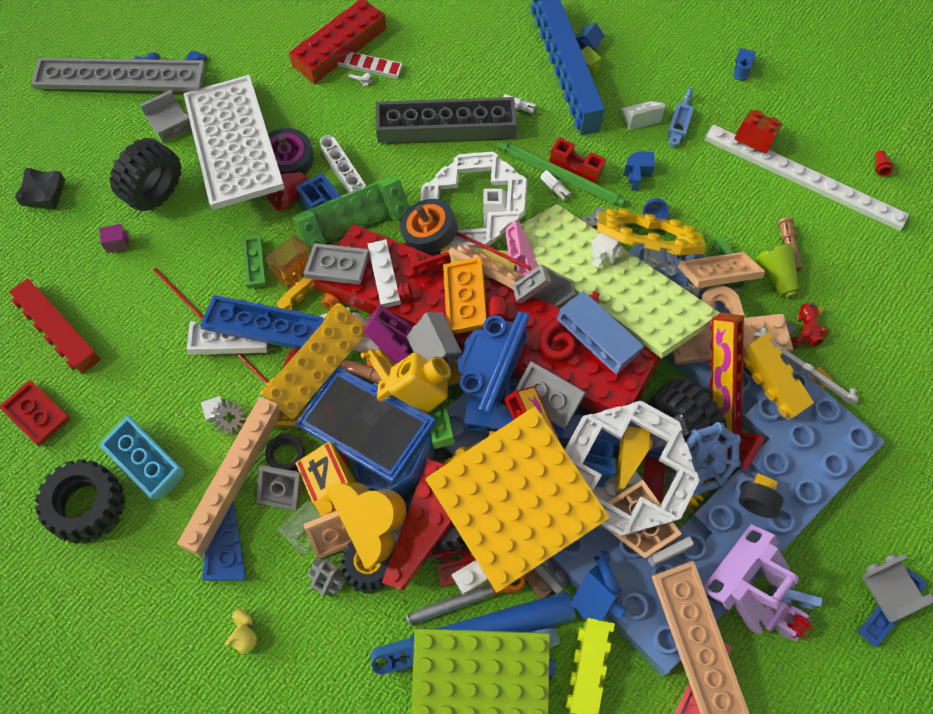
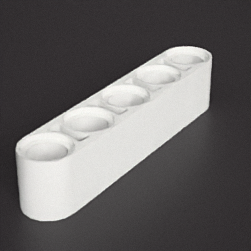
M330 135L322 137L320 140L322 154L346 192L350 193L365 187L366 184L336 139Z

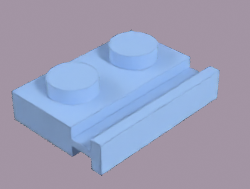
M771 586L769 594L774 595L778 587ZM789 589L781 601L791 604L792 600L800 602V607L813 610V606L821 607L823 598Z

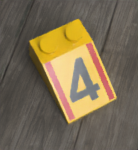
M331 441L296 462L311 500L321 516L337 511L326 488L335 484L358 483Z

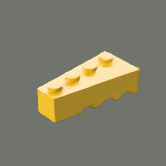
M768 331L744 349L743 367L748 368L753 380L765 390L766 397L776 404L780 415L790 420L814 402L801 381L794 379L793 368L790 364L783 362L780 356L782 351L779 346H773L770 341L773 337Z

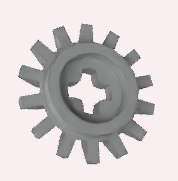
M226 400L225 406L219 402L218 404L221 408H213L217 414H211V417L216 418V421L211 423L212 425L218 424V427L215 429L216 431L220 428L223 429L222 435H225L227 430L229 431V436H231L234 429L238 434L240 432L238 427H243L241 422L247 420V418L242 417L243 414L247 413L246 410L241 412L240 409L243 405L240 404L236 407L237 401L235 400L232 405L229 404V400ZM227 412L235 415V419L230 424L227 420L223 419L224 416H227Z

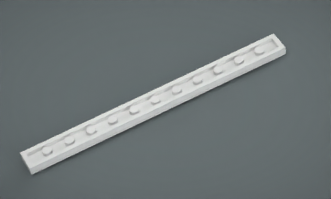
M714 124L705 137L704 141L898 231L903 228L909 214L775 152L768 150L765 154L735 140V134Z

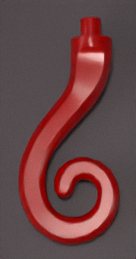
M593 291L592 294H588L596 303L600 304L598 299L600 296L599 292ZM557 318L543 328L539 337V349L547 359L554 361L567 359L574 353L576 348V340L568 332H559L553 337L554 344H559L561 341L567 342L566 348L555 350L550 347L549 340L558 329L565 327Z

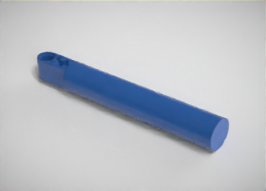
M565 591L436 629L534 632L571 622L576 618L574 607L570 605L571 598L568 592ZM414 635L410 636V638L375 648L371 653L373 671L383 675L413 666ZM379 658H386V659H387V660H386L385 662H383V663H377V662H376V660L379 659Z

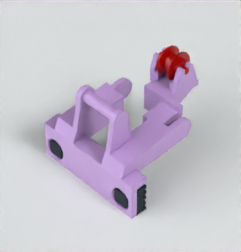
M751 524L703 586L709 600L716 601L722 607L724 605L728 610L734 604L747 627L756 634L760 635L763 631L762 628L770 632L775 628L782 637L798 641L799 638L806 639L807 634L805 631L813 630V627L810 625L809 615L781 601L789 589L793 590L799 578L791 572L779 549L776 548L779 544L776 536ZM760 567L768 582L778 587L773 596H769L749 584Z

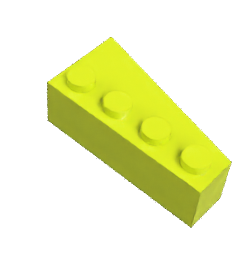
M588 618L583 628L579 627L577 640L580 641V647L575 649L573 662L577 663L576 671L571 672L569 685H573L572 695L568 694L566 700V708H569L568 714H599L603 692L601 681H604L607 670V663H604L605 658L607 659L611 648L608 635L614 631V623Z

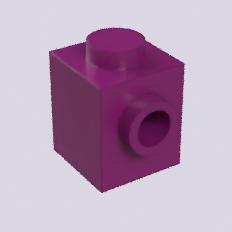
M122 224L99 228L100 242L106 253L129 249L128 241H131L128 230L124 229Z

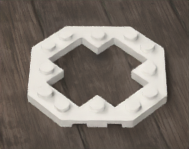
M494 152L459 154L453 159L454 162L442 168L435 174L436 177L430 183L426 182L421 187L420 201L439 199L440 189L458 188L459 173L492 171V186L508 185L506 211L488 212L487 228L457 230L478 242L490 246L505 233V229L509 225L518 221L526 214L527 179L519 175L507 162L502 161ZM457 235L447 245L464 246L466 244L473 248H482Z
M642 401L583 416L565 448V452L593 492L601 474L583 465V462L601 429L620 439L631 421L668 442L659 461L678 472L660 507L640 497L631 515L596 496L610 517L600 526L619 537L681 519L700 481L697 471L695 472L687 442L685 443L680 422Z

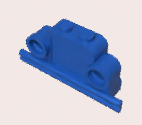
M518 311L514 323L505 321L497 315L490 316L483 324L484 330H475L466 339L463 355H460L457 360V367L462 375L460 386L468 397L481 401L479 410L491 413L493 407L499 408L528 337L526 325L530 318L529 314Z

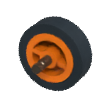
M426 199L414 204L405 212L400 222V232L407 245L426 254L445 248L452 242L458 230V222L451 207L439 199Z

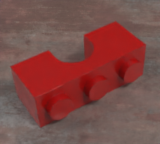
M559 137L551 149L549 162L596 184L604 172L607 159L590 152L587 158L581 157L574 149L575 144Z

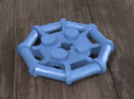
M716 422L713 426L692 430L690 432L691 435L686 440L695 472L697 471L700 480L693 493L695 496H700L702 493L716 488L722 489L725 486L724 483L736 467H739L741 464L739 460L740 436L724 427L723 423ZM720 435L726 438L722 442L718 441ZM731 447V457H727V449ZM713 478V481L703 484L704 480Z

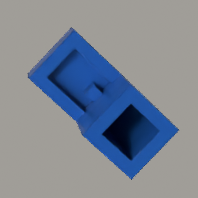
M636 152L628 158L623 176H628L631 191H638L641 176L652 177L655 167L654 152Z

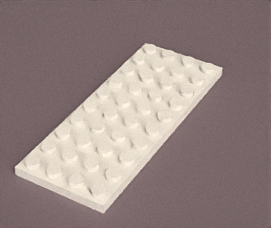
M250 75L201 88L200 91L183 93L212 210L285 189Z

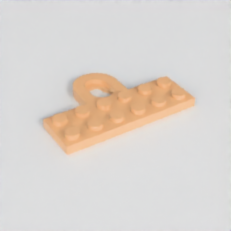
M726 286L710 287L701 298L703 302L712 308H715V302L721 301L731 314L744 315L739 296L735 291ZM783 314L748 318L744 316V349L755 341L753 339L755 332H760L761 328L764 327L772 335V341L789 352L793 350ZM710 326L672 351L674 365L711 360L712 350L710 349V341L712 339V331Z

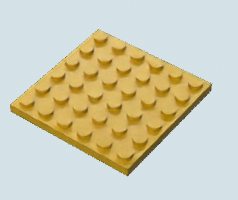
M535 406L425 478L496 592H499L610 518Z

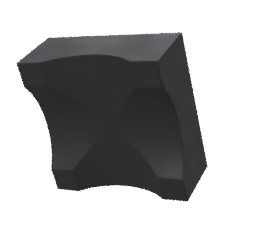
M25 168L23 182L20 189L16 192L15 199L20 206L56 209L66 179L61 171L43 172L32 168Z

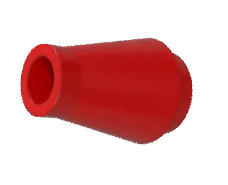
M884 150L876 152L875 172L882 177L890 175L893 172V163Z

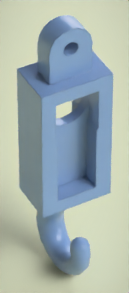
M691 87L686 92L683 104L677 103L667 134L670 137L669 145L671 147H677L680 140L684 141L694 109L693 106H689L693 94V88ZM680 125L683 127V130L675 129L674 126Z

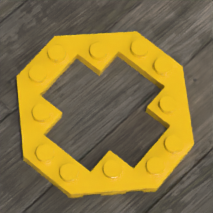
M608 208L607 211H599L597 231L625 244H644V248L660 251V248L676 255L705 253L707 246L702 233L696 231L693 226L682 225L679 220L656 218L652 214L642 215L630 212V210L620 208L619 211ZM625 223H636L647 229H662L676 235L677 238L675 241H665L656 233L638 235L632 232L633 229L624 227Z

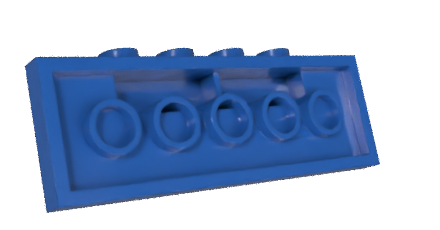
M214 295L200 326L202 330L289 348L294 346L300 350L324 322V317Z

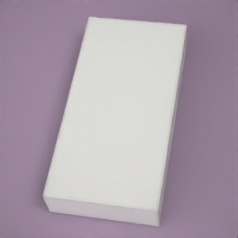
M687 537L651 555L648 562L651 567H655L689 550L694 543L690 537Z

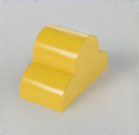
M356 482L335 484L326 488L365 569L378 565L388 559L394 548L392 532L403 524L406 517V505L403 498L393 490L370 491L365 485Z

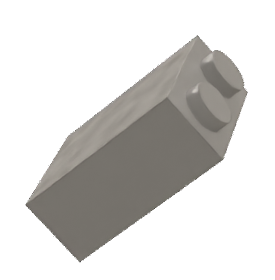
M442 312L425 313L422 319L406 336L413 352L420 354L428 360L439 356L450 366L462 353Z

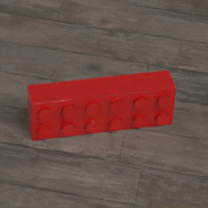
M358 0L289 52L292 67L313 84L317 83L338 67V62L349 53H356L386 30L385 14L366 0Z

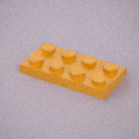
M476 257L443 264L446 321L452 333L458 334L483 329V324L488 316L482 258Z

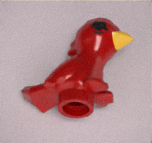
M810 302L800 307L797 318L798 322L802 321L804 324L801 327L800 334L795 338H791L792 346L795 349L800 345L804 346L806 344L814 348L825 341L824 338H827L829 328H822L818 322L819 315L825 310L823 307H818Z

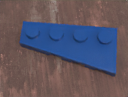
M234 501L205 552L203 581H247Z

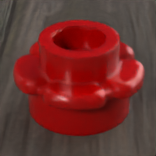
M401 282L400 287L397 288L400 299L403 298L405 301H408L409 298H413L411 286L409 283L403 284Z

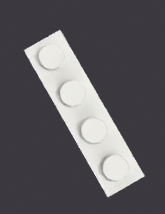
M382 240L369 243L368 248L381 307L387 308L400 305L401 301L397 291L387 241Z

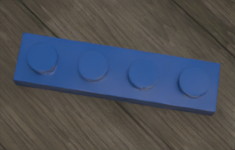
M910 569L906 570L921 592L927 583ZM878 604L858 629L857 633L873 647H877L898 620L889 623Z

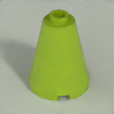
M791 244L774 247V250L770 252L767 250L756 257L758 264L765 270V274L781 296L789 298L797 294L796 291L799 290L794 248Z

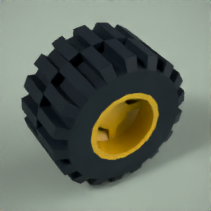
M351 540L348 543L349 547L344 548V555L341 556V569L347 584L350 587L353 586L357 592L362 590L364 594H367L370 590H372V593H376V589H384L385 583H382L393 552L384 562L365 569Z

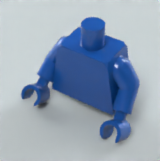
M599 550L600 556H594L593 558L595 563H599L598 566L596 565L587 573L578 591L573 593L574 598L571 599L570 605L578 610L583 619L591 618L603 621L611 613L621 620L627 611L626 607L617 602L623 591L619 587L610 567L609 552Z

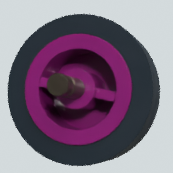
M281 128L268 134L280 174L302 172L304 175L310 170L314 156L310 140L303 132L292 128Z

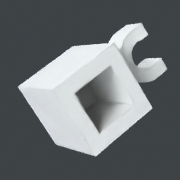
M600 232L592 241V257L595 258L592 266L599 268L603 261L613 264L617 257L619 258L622 255V242Z

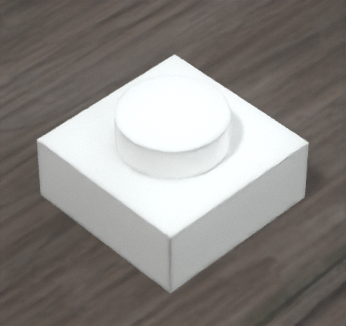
M220 396L201 402L207 422L216 420V418L211 417V414H217L213 410L214 407L217 409L221 408L218 404L219 402L223 404Z

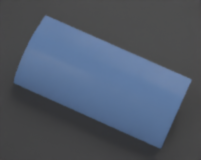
M584 291L560 309L557 320L616 375L643 348V345Z

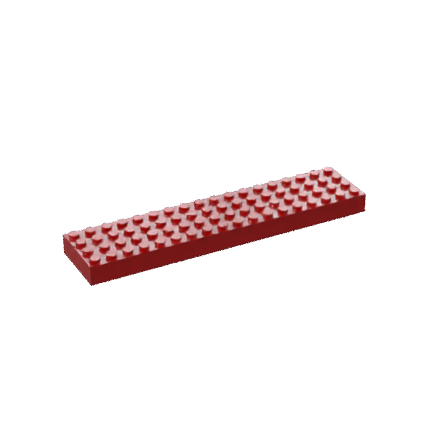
M353 224L337 246L369 250V243L386 240L397 288L400 287L401 282L403 284L409 283L411 286L413 298H409L408 301L402 298L400 299V305L384 309L413 327L417 325L422 316L427 312H442L446 319L444 269L415 278L406 249L411 247ZM414 249L416 254L420 253L422 260L433 257ZM370 255L360 285L313 279L318 292L331 294L338 298L339 301L370 315L379 305L381 306ZM484 277L486 304L491 297L500 296L504 298V301L507 303L508 322L514 323L518 311L530 315L526 325L528 337L512 377L521 380L529 363L533 361L584 390L586 394L579 406L594 413L630 405L640 400L660 363L658 355L643 345L639 354L616 375L566 327H562L551 336L549 340L550 347L555 350L566 348L567 342L561 341L559 344H554L553 337L559 332H568L576 340L575 351L564 360L554 361L547 359L539 349V337L543 328L558 317L561 308L534 297L519 303L516 301L512 288ZM473 331L453 334L462 355L465 350V341L471 336Z

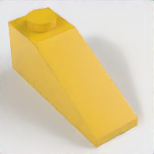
M627 426L623 436L620 438L615 493H620L625 488L649 449L651 450L653 437H650V432L643 428Z

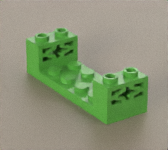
M392 175L296 214L292 218L304 248L310 255L314 243L326 245L330 241L345 236L353 224L364 228L388 217L395 221L399 220L410 206L400 179Z

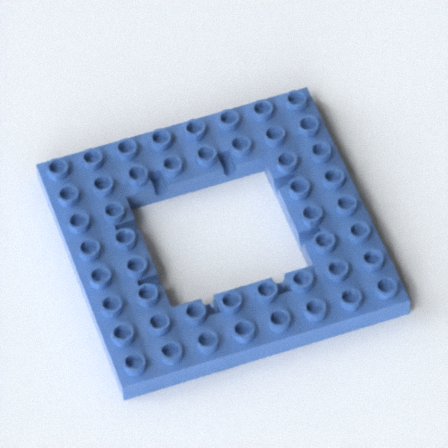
M637 244L629 251L679 286H688V283H692L678 269V266L661 251L644 248V244ZM699 292V297L697 298L701 300L704 292ZM720 301L714 303V309L718 312L731 314ZM672 352L664 357L688 380L694 382V385L700 386L705 393L711 396L709 383L712 377V369H710V361L674 365ZM782 356L783 362L790 364L793 368L794 379L801 381L814 403L795 417L787 420L786 417L780 415L776 404L766 397L762 386L757 384L743 367L742 428L751 434H761L765 440L747 471L742 468L738 470L725 483V486L722 489L720 488L679 529L682 535L673 544L690 537L694 544L689 550L655 567H651L648 562L650 557L644 559L611 532L599 525L550 557L552 563L565 573L569 582L578 590L587 573L599 564L593 561L594 556H600L599 550L609 552L610 567L619 587L623 591L617 602L626 607L627 611L621 620L611 613L605 619L609 623L615 624L614 628L662 677L668 674L681 658L652 575L694 561L704 586L751 524L774 534L779 542L776 548L781 553L885 443L884 440L811 378L799 372L798 367ZM511 377L510 382L519 383L520 380ZM466 393L447 408L455 440L454 444L445 447V455L448 458H453L456 455L455 451L460 447L475 446L489 437L487 433L463 430L467 400L473 399L468 397ZM503 396V399H502L501 403H503L504 405H507L506 403H504V396ZM757 473L778 481L775 491L783 497L784 502L776 518L758 516L739 504L738 499L743 486L746 483H753ZM761 567L750 580V585L762 574ZM708 599L717 621L728 609L724 605L722 607L716 601L713 602L712 599Z

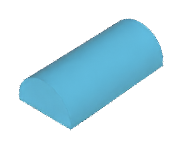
M129 415L99 444L120 468L153 500L162 498L170 493L179 484L184 475V470Z

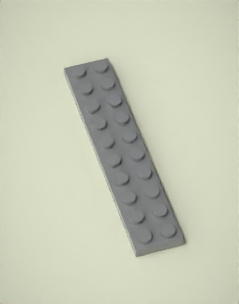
M38 58L31 85L34 89L200 91L205 71L204 60Z

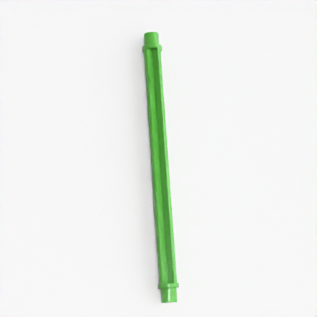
M500 141L497 148L503 150V152L521 159L538 169L547 170L553 176L559 177L593 195H597L612 204L623 206L626 199L620 197L617 193L600 187L508 142Z

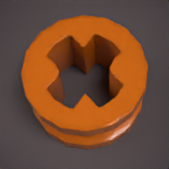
M328 293L325 294V299L321 300V304L328 310H331L335 304L340 303L338 298Z

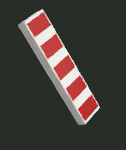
M351 52L338 62V66L398 79L403 63Z

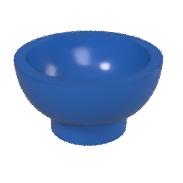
M660 198L650 199L643 207V215L652 214L656 218L666 219L669 215V206Z

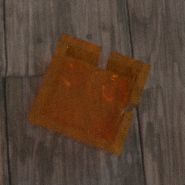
M294 235L266 257L272 276L286 290L295 286L299 278L304 277V271L311 252Z

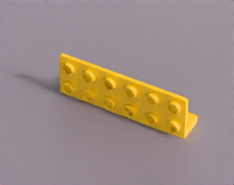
M341 303L334 305L324 317L325 321L275 379L271 378L259 392L269 401L278 404L279 409L290 419L295 418L365 335L363 332L365 325Z

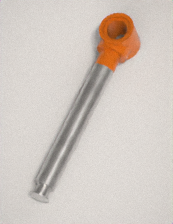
M525 575L519 578L521 581L519 585L512 586L509 584L499 592H496L492 584L489 583L475 588L464 595L461 593L414 610L413 614H406L407 622L410 626L414 622L418 624L503 592L505 595L509 593L518 594L525 587Z

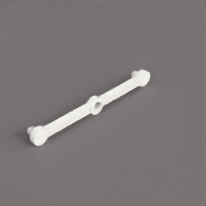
M762 327L760 332H755L753 339L756 341L769 330ZM770 339L773 346H779L782 351L780 356L798 367L799 372L810 375L842 397L845 402L857 404L859 398L856 396V389L850 388V391L847 392L816 371L812 365L803 362Z

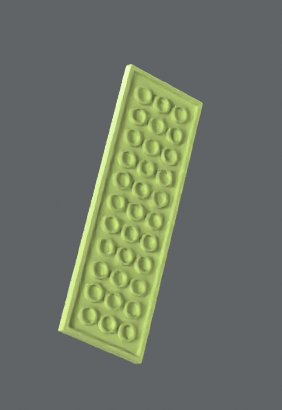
M558 204L521 224L534 252L538 266L542 264L571 279L576 296L583 291L587 294H592L593 291L599 292V305L641 344L660 358L665 357L709 327L712 318L720 313L624 248L622 255L619 258L617 257L613 264L603 261L599 268L592 266V262L595 260L592 257V241L600 232ZM505 233L502 235V241L507 244Z

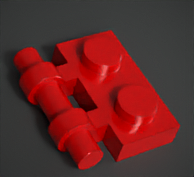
M465 546V550L460 552L455 550L453 552L444 550L433 552L435 561L444 560V564L436 565L442 588L456 584L452 574L476 560L474 556L469 557L468 552L471 551L468 547ZM461 554L463 558L455 561L450 560V557Z

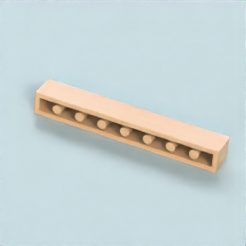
M259 397L177 543L183 550L201 558L204 556L282 413L278 404Z

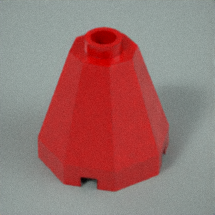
M302 172L280 174L285 189L269 193V196H267L268 201L276 211L289 209L299 199L296 187L309 180Z

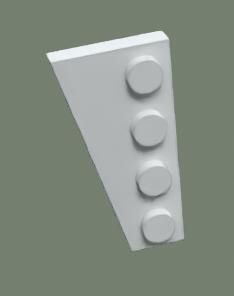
M190 321L187 353L188 355L267 353V343L202 330L201 326L197 325V322Z

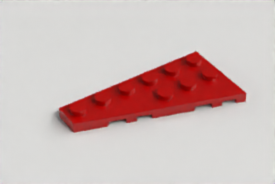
M427 459L382 583L404 591L420 570L419 567L422 562L431 555L436 543L442 540L453 525L450 517L425 479L445 466V464Z

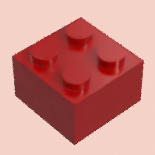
M751 109L742 121L734 139L766 154L774 143L783 123L777 118L765 116L759 110Z

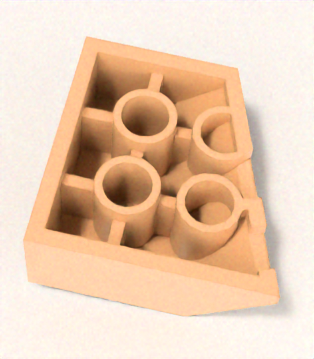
M643 480L607 502L631 515L640 497L659 507L661 506ZM674 522L620 537L612 533L644 559L667 548L679 540L682 535Z

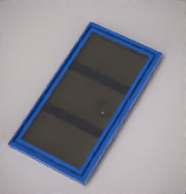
M337 367L297 420L296 426L324 443L331 441L336 450L395 484L433 430L437 421L435 418L391 395L382 402L377 399L378 388Z

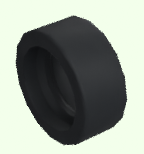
M280 434L268 442L265 449V457L270 467L296 472L298 471L296 462L305 457V450L301 441L296 436ZM283 444H292L297 449L296 459L287 465L278 464L274 460V451Z
M746 483L738 499L739 504L753 514L766 518H776L784 502L783 497L774 489L758 483Z

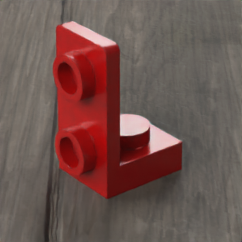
M413 247L406 249L408 261L415 278L425 276L437 270H443V264L451 263L449 252L422 260L420 253L416 254Z

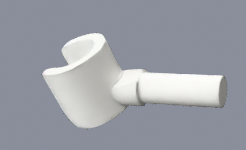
M365 73L363 76L348 75L349 78L360 81L363 86H367L372 82L369 79L371 77L369 73Z

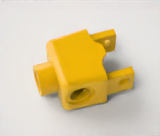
M412 353L391 367L390 375L378 384L377 399L382 402L392 394L411 407L428 415L446 400L448 396V377L451 374L449 365L439 356L428 360L418 353Z

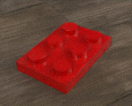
M31 380L0 405V409L38 447L70 420Z

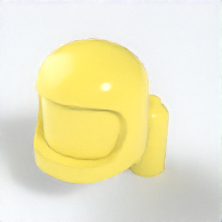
M238 607L232 615L237 628L224 644L226 646L231 645L240 654H248L257 644V635L249 628L253 624L251 616Z

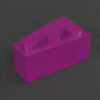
M379 305L367 319L363 332L395 364L414 353L406 337L411 332L413 326Z

